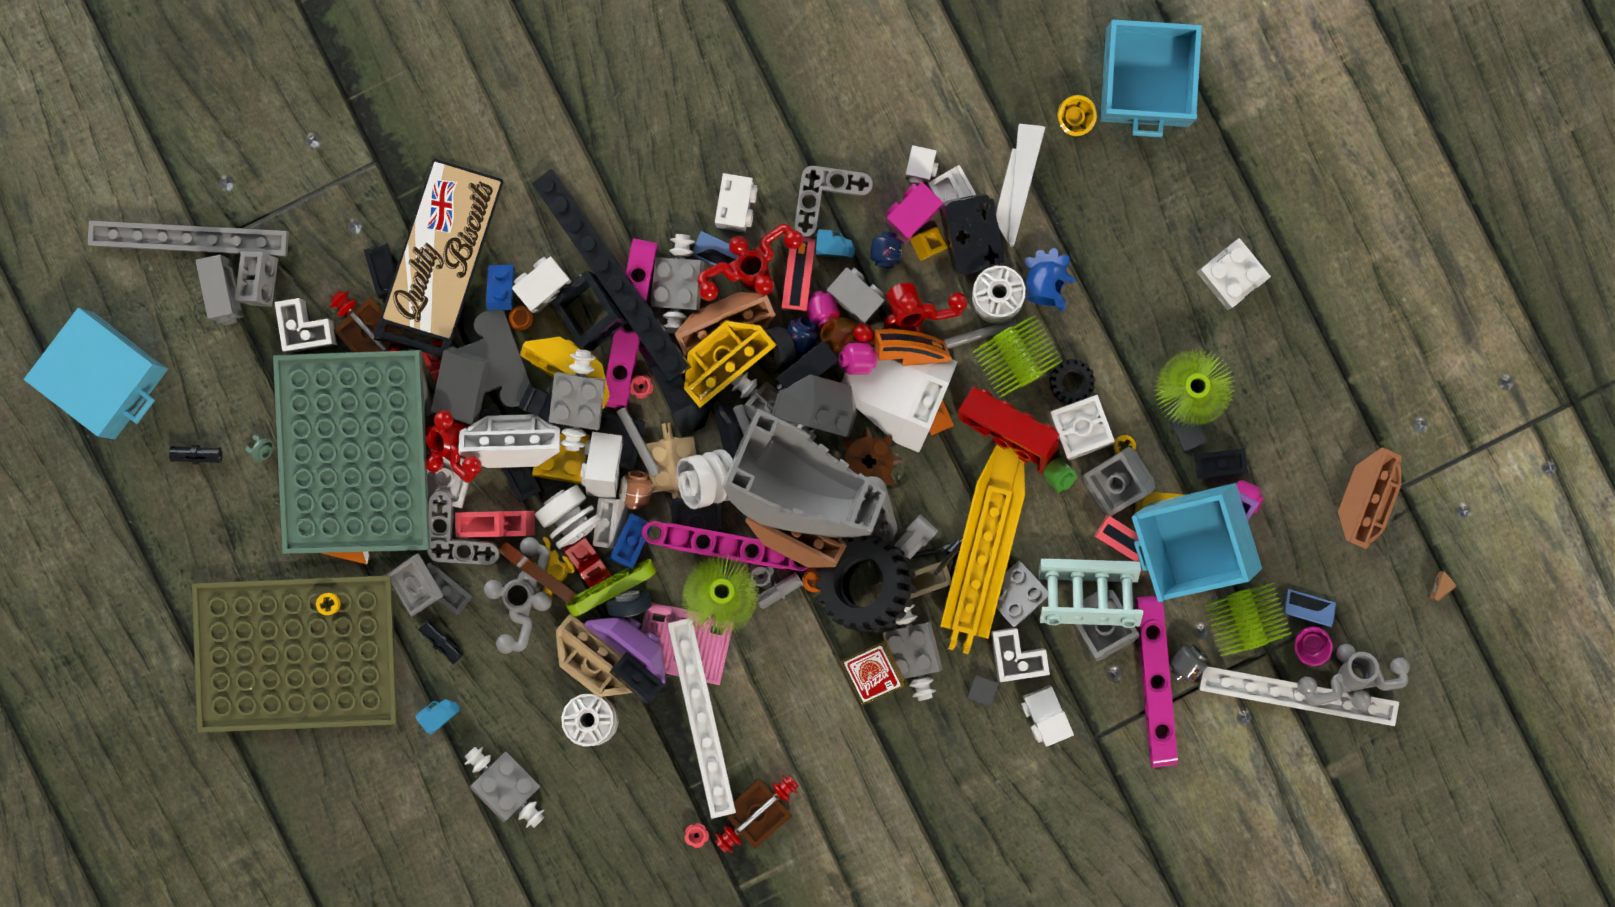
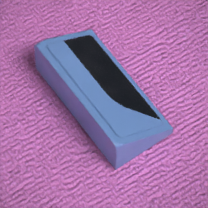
M702 231L693 248L694 254H692V256L712 265L721 262L729 264L739 256L730 251L728 243Z
M1288 589L1281 613L1332 627L1336 603Z

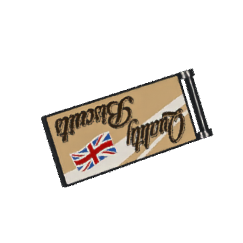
M438 159L432 160L402 255L374 334V340L379 342L385 340L414 350H422V352L437 356L439 360H442L443 351L451 347L503 187V179ZM387 324L443 340V344L441 347L386 331Z

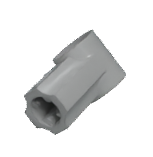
M919 514L906 528V532L894 546L901 548L905 552L904 557L911 559L922 546L924 547L936 535L938 530Z

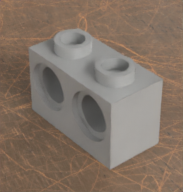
M241 251L235 300L250 306L272 307L278 258L263 252Z

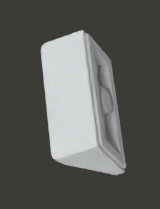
M598 497L596 515L598 514L601 520L595 525L592 546L614 548L626 522L628 507L620 499Z

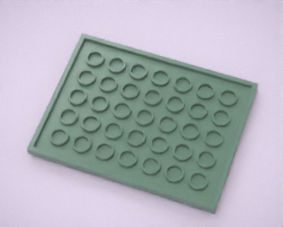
M422 350L273 355L282 554L431 549Z

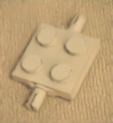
M666 423L661 424L663 439L658 442L645 444L660 471L654 477H651L649 473V478L653 483L652 493L661 491L672 492V498H682L676 478L677 465L682 458L696 455L694 437H673L672 423H667L668 433Z

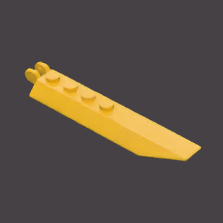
M997 444L976 484L940 625L941 627L952 629L948 649L954 650L956 647L959 631L967 633L962 648L965 654L970 652L974 635L989 638L1025 497L1024 462L1018 459V455L1013 449L1004 450Z

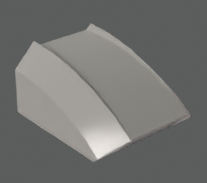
M1130 447L1125 448L1082 475L1089 493L1100 510L1108 516L1123 510L1147 496L1156 488L1154 477L1151 476L1138 456V452Z
M1108 590V609H1123L1114 591ZM1098 591L1083 599V608H1098ZM1075 624L1096 662L1105 659L1107 656L1139 638V633L1135 627Z

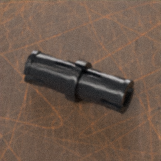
M193 445L192 447L171 446L169 451L171 462H192L193 465H198L200 462L221 463L223 458L221 447L204 448L200 447V445Z
M430 619L418 629L433 644V648L435 650L438 649L452 665L464 655L449 639L450 636L447 633L444 634Z

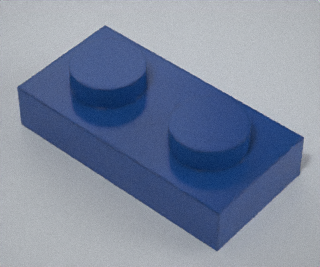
M489 265L486 296L487 310H512L514 265Z
M632 513L629 514L608 559L633 569L645 543L641 530L648 521ZM650 526V527L648 528V530H647V536H648V534H649V532H650L652 526Z

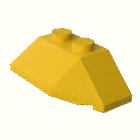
M726 320L688 352L687 361L691 368L686 371L684 390L699 407H702L773 349L776 343L760 325Z
M553 337L525 341L520 356L529 360L534 366L554 378L555 372L576 373L569 368V365L575 363V359L570 354H576V350L580 349L570 340ZM597 358L590 361V366L594 368V371L586 374V376L606 379L602 363ZM606 381L602 409L605 408L610 397Z

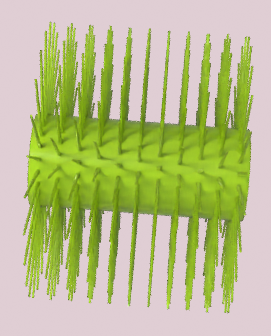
M1036 315L1007 328L994 336L992 340L975 349L977 352L994 343L988 349L986 348V350L976 355V357H979L991 351V353L985 355L978 362L996 354V352L998 353V355L987 360L981 366L1003 356V358L990 364V366L983 370L985 371L1003 362V364L997 366L986 375L1008 365V367L1002 369L988 380L1011 369V371L992 382L991 385L1010 374H1014V376L1001 382L994 389L1014 378L1017 379L997 393L1011 387L1015 383H1019V385L1002 394L999 398L1035 381L1043 373L1063 361L1061 360L1043 371H1040V369L1060 356L1051 359L1041 366H1037L1058 352L1056 351L1035 362L1039 357L1054 349V346L1036 357H1032L1052 344L1050 342L1030 353L1032 349L1049 339L1046 338L1029 349L1027 348L1047 333L1024 344L1025 341L1027 342V340L1044 330L1041 329L1022 339L1027 334L1033 332V330L1039 328L1042 325L1040 324L1019 335L1020 332L1039 321V319L1022 327V325L1026 324V322L1028 323Z
M1192 349L1189 361L1188 354L1186 361L1185 359L1183 361L1182 358L1181 362L1179 360L1177 364L1172 365L1173 367L1169 369L1170 372H1162L1161 375L1163 376L1159 378L1162 381L1154 386L1158 387L1154 391H1161L1155 396L1163 395L1157 400L1167 398L1159 404L1171 399L1174 400L1164 406L1175 400L1177 401L1174 404L1180 401L1167 415L1177 408L1171 418L1176 416L1183 419V421L1179 420V422L1187 424L1186 419L1190 425L1193 422V426H1195L1196 412L1197 424L1199 425L1201 415H1203L1200 425H1203L1204 415L1205 418L1207 415H1214L1213 410L1220 414L1217 410L1218 404H1222V409L1224 410V406L1228 404L1225 401L1230 399V397L1227 399L1225 397L1235 391L1233 390L1223 396L1230 388V386L1226 385L1232 382L1227 381L1225 383V381L1232 377L1221 379L1229 374L1226 373L1217 378H1214L1217 376L1215 375L1208 379L1209 377L1207 376L1221 363L1219 362L1213 367L1220 357L1212 361L1214 357L1204 356L1200 350L1202 359L1199 357L1197 349L1196 358ZM1191 384L1197 387L1198 393L1192 391Z
M728 557L724 569L722 560L716 563L714 561L709 567L705 565L703 572L697 571L694 568L696 571L694 577L691 573L692 577L690 581L689 578L686 581L687 587L683 592L684 594H682V597H687L685 592H687L688 588L690 590L689 593H692L689 594L691 596H688L691 599H687L691 600L689 602L691 606L688 607L694 609L690 615H695V613L697 615L692 624L696 619L699 622L702 621L699 630L709 617L705 625L706 628L713 614L711 620L712 624L714 618L712 635L717 622L716 637L719 630L720 635H723L724 630L728 629L730 625L732 630H734V627H736L735 621L736 623L745 624V616H748L750 619L751 616L749 615L757 603L755 602L752 606V601L756 597L754 595L758 594L751 592H755L752 590L756 589L745 585L750 581L748 577L744 581L742 579L748 569L744 574L742 571L738 572L741 563L731 576L735 567L734 564L726 580L730 569L729 565L725 577ZM719 625L725 626V627H724V630H722V629L719 627Z
M1274 583L1253 589H1244L1204 605L1209 606L1221 601H1228L1205 611L1214 610L1226 605L1230 606L1207 615L1212 616L1231 610L1227 614L1208 621L1233 615V617L1214 623L1211 626L1235 621L1211 630L1216 631L1233 625L1236 626L1214 636L1238 630L1236 633L1228 634L1215 641L1225 640L1237 635L1240 636L1218 644L1217 646L1240 641L1234 645L1231 644L1222 648V651L1240 645L1243 646L1233 651L1230 650L1220 656L1234 654L1239 651L1241 652V650H1251L1289 635L1285 633L1267 639L1268 636L1290 629L1289 627L1272 631L1288 623L1263 628L1285 620L1286 618L1262 623L1284 613L1260 619L1261 616L1269 615L1283 608L1273 609L1261 614L1258 613L1278 606L1281 603L1257 609V606L1265 605L1280 598L1255 604L1257 601L1278 593L1256 599L1253 598L1276 588L1267 589L1255 594L1251 593Z

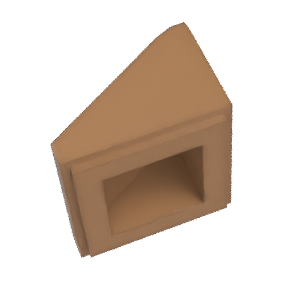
M1438 572L1429 597L1431 601H1440L1455 588L1456 584L1446 572Z

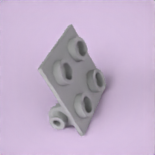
M1019 560L1005 572L996 608L1010 625L1015 628L1048 598V591Z

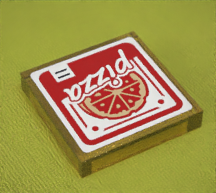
M885 640L841 661L862 705L907 685Z

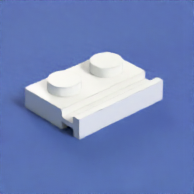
M960 165L928 182L932 192L943 204L951 199L976 195ZM979 202L980 205L976 207L977 211L984 208L981 202Z

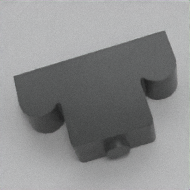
M489 310L478 315L474 321V329L483 339L458 348V350L491 360L484 394L502 388L500 390L502 403L508 407L518 408L528 385H533L524 358L520 356L521 350L512 326L509 323L506 310Z

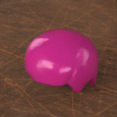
M1312 626L1304 628L1296 635L1294 648L1302 663L1318 666L1324 664L1330 658L1333 644L1324 629Z

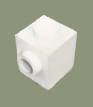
M912 145L905 178H910V183L917 185L921 182L928 183L930 177H936L939 164L934 162L936 150Z

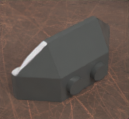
M810 374L787 389L784 388L778 391L772 415L808 427L851 437L857 410L851 386Z

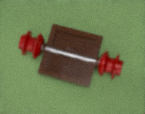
M339 291L330 299L332 303L329 308L336 307L339 310L337 313L338 317L348 316L333 331L353 352L400 351V347L390 348L394 343L385 340L382 342L374 340V334L383 310L371 297L355 310L357 300H349L347 298L348 291L344 293ZM387 324L386 331L404 335V332L399 327Z
M781 775L783 781L780 784L773 782L775 792H772L758 778L733 801L736 813L725 816L735 826L734 829L724 826L725 833L723 835L716 833L718 839L715 842L723 852L728 850L733 853L732 846L734 844L741 845V837L739 836L741 834L756 849L792 817V814L780 801L782 799L790 802L789 795L792 792L799 793L797 791L799 785L790 775L788 777Z

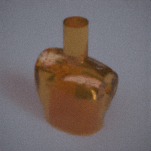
M830 318L821 329V340L838 352L843 351L848 343H861L854 337V329L857 323L851 319Z

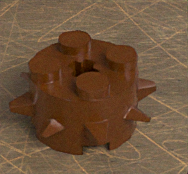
M865 428L862 438L855 442L845 437L842 440L847 449L842 460L848 463V468L857 475L861 473L865 477H878L884 483L893 486L895 482L890 473L894 465L903 462L902 458L892 455L889 446L893 437L890 435L880 440L872 437L869 428ZM865 455H870L871 459L876 461L871 469H867V466L861 462L862 459H866Z

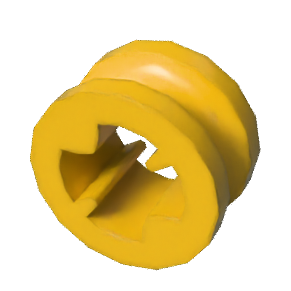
M1128 435L1117 437L1114 440L1115 444H1113L1114 453L1120 452L1119 448L1121 447H1118L1119 441L1125 442L1126 440L1130 442L1128 446L1136 450L1135 440Z
M324 593L316 601V608L323 615H332L341 606L339 597L334 593ZM326 597H330L329 601H334L331 611H327V607L323 608L322 603L326 602Z

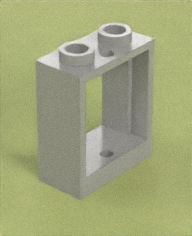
M216 255L195 260L207 318L216 321L217 324L222 323V325L237 323V318H242L244 315L241 302L235 300L237 282L232 259Z

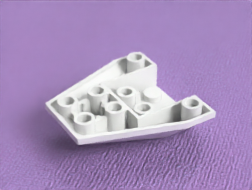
M877 357V365L869 374L849 375L845 372L841 383L852 387L856 408L887 436L893 437L892 440L895 443L919 453L947 390L957 361L951 359L949 362L902 366L900 359L879 361Z

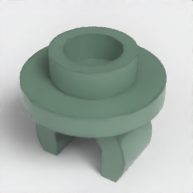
M253 435L252 438L256 440L253 448L247 446L245 449L255 461H265L272 454L273 443L267 438Z

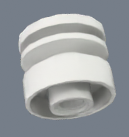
M993 266L985 269L978 275L972 291V304L980 318L989 323L1001 324L1012 320L1018 315L1025 299L1026 288L1022 277L1015 270L1007 266ZM1001 292L1004 297L996 298L993 293Z
M718 449L713 452H706L703 455L685 457L678 462L676 471L677 484L681 497L687 506L692 509L710 506L712 503L730 501L723 488V482L733 461L729 453Z
M578 485L566 491L564 489L548 499L544 503L545 506L534 514L544 528L552 524L557 526L550 537L553 539L562 533L564 537L556 543L559 549L574 544L586 536L601 520L598 514L589 520L586 517L594 510L593 506L583 510L580 509L579 506L585 501L586 496Z
M582 694L571 699L564 707L561 717L562 728L566 736L572 742L581 746H596L609 741L616 733L619 724L618 712L614 704L606 697H598L595 694ZM590 713L595 719L591 727L586 723V718Z

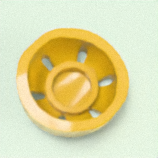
M1071 96L1065 99L1058 108L1057 119L1059 126L1068 135H1084L1092 130L1096 123L1095 105L1085 96Z

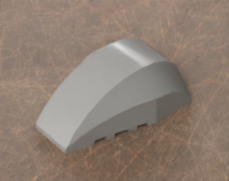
M757 409L723 482V488L730 501L744 515L754 521L782 530L826 537L870 535L887 493L861 473L857 475L849 469V464L841 459L839 461L829 454V449L821 443L817 445L809 439L810 435L804 430Z

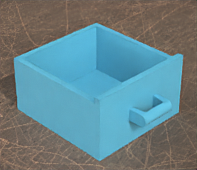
M1111 20L1106 28L1100 122L1132 123V136L1162 137L1163 125L1189 127L1197 119L1202 25ZM1138 124L1158 125L1157 131L1138 130Z
M77 308L23 380L96 436L116 439L129 420L138 424L154 403L155 399L149 394L167 372L168 368L94 312ZM146 399L147 401L135 416L134 414Z
M1236 483L1150 503L1132 516L1139 539L1134 542L1142 570L1149 571L1158 602L1249 582L1262 569Z

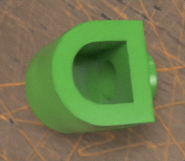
M1062 458L1052 460L1044 470L1046 482L1058 493L1069 489L1077 479L1076 472Z

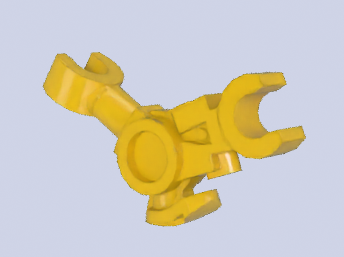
M543 537L550 553L546 572L561 582L567 577V573H574L573 563L566 556H562L565 563L561 562L556 549L551 551L550 540ZM544 587L542 592L548 593L552 598L553 592Z

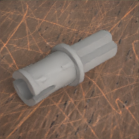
M795 571L779 583L774 582V586L757 595L755 599L758 600L757 603L760 608L764 609L781 598L785 599V595L804 584Z

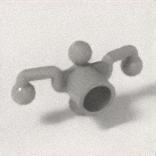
M533 537L523 539L520 544L521 552L527 557L540 554L537 565L546 571L550 555L547 547L539 544ZM524 571L519 573L517 579L508 582L504 587L498 580H489L484 586L485 595L490 599H497L501 596L504 605L510 609V619L515 623L522 624L518 642L509 634H503L497 638V650L503 654H508L512 651L520 652L527 647L532 630V620L529 618L531 606L533 605L538 611H546L552 604L551 596L546 592L537 593V580ZM521 585L527 590L528 599L523 605L517 606L511 601L509 593L512 586Z
M1342 644L1337 648L1336 654L1339 661L1344 664L1340 667L1338 674L1334 675L1331 679L1332 692L1315 695L1317 683L1312 677L1306 676L1298 681L1297 687L1298 691L1306 697L1307 702L1311 705H1321L1337 701L1342 697L1343 693L1353 692L1354 694L1351 698L1352 705L1358 710H1365L1371 704V696L1363 690L1375 686L1381 690L1405 687L1409 680L1410 664L1404 658L1393 659L1390 664V671L1398 679L1384 680L1375 657L1366 652L1356 653L1352 645ZM1352 667L1358 668L1362 672L1364 679L1357 677L1353 673Z

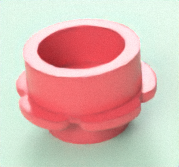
M635 375L631 379V394L636 395L640 399L646 398L653 391L654 386L651 384V378L647 375ZM640 384L644 385L642 389L639 388Z
M700 823L689 825L685 830L686 835L684 838L686 843L694 848L702 847L709 838V833L705 830V826ZM698 833L699 837H694V834Z

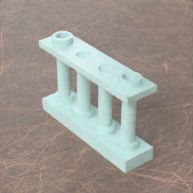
M1041 558L1039 579H1046L1048 581V607H1042L1040 623H1047L1049 625H1120L1126 628L1140 626L1143 610H1133L1132 583L1138 582L1141 572L1140 562ZM1058 580L1072 581L1073 608L1058 607ZM1082 581L1097 582L1098 608H1083ZM1107 582L1122 583L1123 609H1108Z

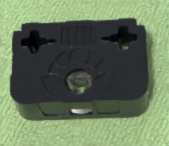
M976 194L946 201L942 206L953 269L962 275L984 271L993 266H1001L1000 263L1004 262V253L1002 251L1001 236L993 198L986 194ZM980 201L986 204V208L982 209V214L976 210V207L980 205ZM959 231H962L966 234V237L963 238V242H960L956 239V236L959 235ZM988 250L995 253V256L991 257V262L984 259V256L988 255Z

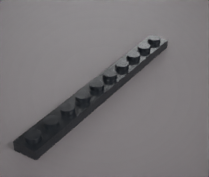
M553 169L548 170L534 181L532 185L667 379L673 382L690 369L691 365Z

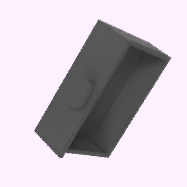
M456 347L444 350L431 411L435 413L441 410L449 411L455 420L470 425L479 420L491 360L460 351Z

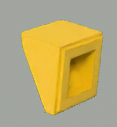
M937 226L919 233L910 239L920 261L948 248Z

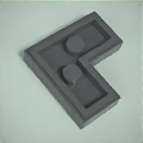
M1178 401L1176 404L1172 403V404H1170V405L1165 406L1164 408H1165L1167 414H1168L1180 401ZM1177 408L1168 415L1169 418L1172 417ZM1197 412L1195 426H1193V422L1190 425L1186 419L1187 424L1179 422V420L1183 421V419L1176 416L1170 419L1183 452L1207 443L1200 423L1198 425L1196 422Z

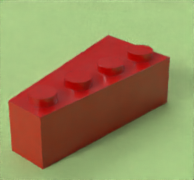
M973 387L958 410V420L984 437H988L990 434L993 436V441L1002 449H1013L1018 455L1019 460L1025 464L1031 461L1038 466L1036 471L1044 475L1047 465L1058 453L1060 434L1057 433L1058 431L1053 426L1037 422L1031 414L1015 410L1012 404L993 398V395L985 389L979 390Z

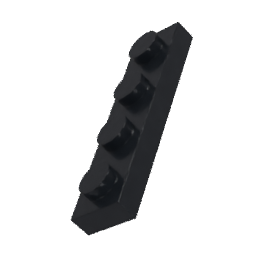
M495 403L480 411L479 420L486 416L503 415L498 404ZM502 467L520 503L542 492L536 477L532 476L530 467Z

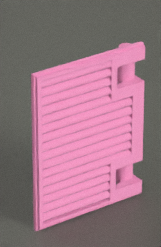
M651 602V607L645 611L641 630L646 634L648 631H651L661 639L659 644L663 647L666 674L679 676L667 623L689 619L690 617L686 614L687 610ZM653 614L665 615V621L652 620ZM712 615L706 628L705 625L709 617L700 630L699 627L702 621L695 620L693 626L695 627L696 623H700L694 630L706 683L720 685L732 627L726 634L727 628L724 630L723 635L718 634L717 637L714 633L712 635L709 630Z

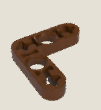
M505 541L499 548L498 552L568 604L576 595L574 591L539 567Z

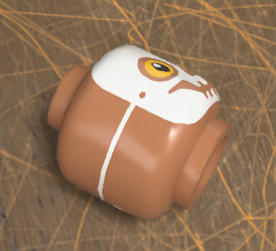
M628 472L621 479L620 500L630 509H640L641 506L647 505L651 500L652 480L644 472Z

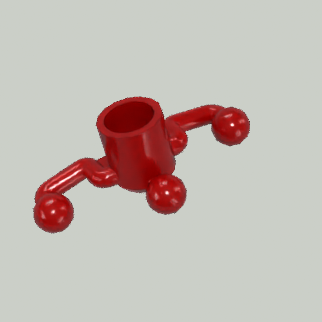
M780 224L765 234L760 240V245L752 250H747L748 242L744 237H733L729 242V249L733 254L739 255L738 258L729 264L718 263L698 275L697 282L700 286V297L706 301L714 300L717 297V285L708 280L722 272L730 281L736 282L740 280L746 289L756 290L761 295L770 294L774 288L767 264L774 256L770 243L785 234V245L790 249H797L803 243V235L798 230H793L788 224ZM751 264L761 265L760 271L754 275H748L743 272Z
M900 283L893 286L886 294V300L892 314L885 318L884 328L882 329L901 327L904 330L923 333V328L920 324H922L924 319L942 320L958 317L967 307L968 300L964 294L954 293L948 300L950 308L936 310L935 306L931 303L922 304L914 284ZM862 323L855 327L854 337L858 342L870 345L874 343V333L868 324Z
M441 410L434 417V424L436 426L425 428L426 446L428 445L431 451L426 456V468L430 472H438L444 465V459L442 458L444 457L450 461L451 469L464 482L469 483L482 469V462L475 456H468L464 459L462 465L460 464L461 455L458 452L459 434L462 429H467L470 425L454 420L453 415L449 411Z

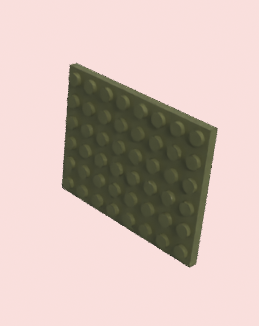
M391 575L192 584L197 733L398 724ZM324 593H334L340 599L341 606L332 615H323L316 608L318 597ZM326 597V602L322 603L323 608L327 607V611H331V606L334 605L333 600L329 601L330 597Z

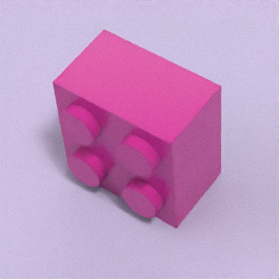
M923 182L918 186L915 183L911 185L904 193V200L900 204L896 201L886 213L887 219L885 223L906 244L943 205V202Z

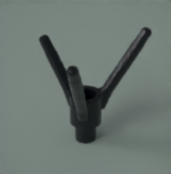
M963 536L952 544L949 543L941 547L916 552L911 559L945 551L948 556L936 568L934 575H938L953 559L949 573L952 580Z

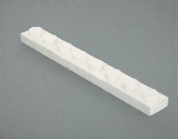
M684 619L667 623L710 816L713 819L734 814L736 811L696 634L692 624L693 621Z
M1209 666L1200 676L1198 687L1200 691L1395 726L1399 702L1371 696L1370 706L1365 710H1358L1352 705L1351 701L1354 693L1346 692L1337 701L1321 705H1311L1307 702L1306 697L1298 691V683ZM1317 686L1315 695L1332 692V689Z

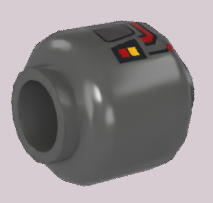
M1185 645L1171 658L1170 663L1173 667L1171 672L1180 681L1185 679L1193 682L1207 668V656L1196 645Z

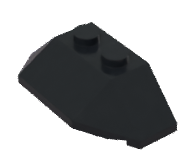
M675 343V344L677 345V347L679 348V350H680V351L682 352V354L684 355V353H683V351H682L680 345L677 344V343ZM644 346L638 349L681 437L683 438L705 427L715 396L702 407H699L684 390L686 372L671 382L667 379L647 348Z
M718 401L713 402L723 450L734 459L744 435L735 412Z

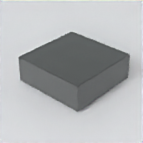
M975 675L967 698L991 707L999 683Z

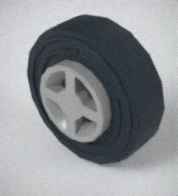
M627 590L607 600V609L611 616L616 617L638 615L651 607V596L649 592L644 590Z

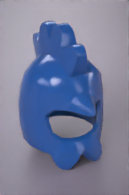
M1052 248L1047 255L1044 250H1038L1035 258L1027 257L1025 263L1030 271L1025 285L1026 299L1039 305L1056 306L1060 312H1064L1066 301L1061 295V289L1067 283L1076 282V279L1069 275L1066 270L1070 257L1068 255L1060 256L1059 251L1055 248Z

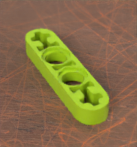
M644 559L636 563L633 569L626 568L601 583L577 594L569 604L566 602V607L571 615L579 616L649 579L657 572V569L651 559Z

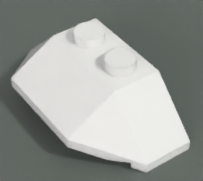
M535 414L486 416L473 423L467 429L464 428L460 431L458 452L459 455L465 458L468 456L479 458L482 466L486 468L537 467L560 452V428L542 420Z

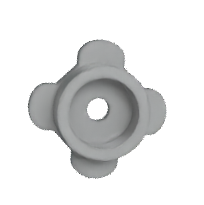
M752 564L750 566V571H752L751 579L755 581H752V584L749 585L753 587L758 585L765 590L771 588L772 583L770 579L774 573L773 567ZM759 574L763 575L762 579L758 577Z

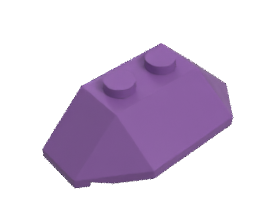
M632 616L628 618L608 617L586 621L585 627L621 655L628 652L665 684L667 680L663 647L659 644L661 639L651 631H648L646 634L639 628L641 623Z

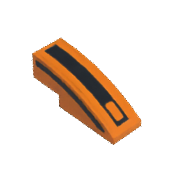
M875 329L873 345L879 361L900 359L902 366L951 361L945 341L934 336L910 330Z

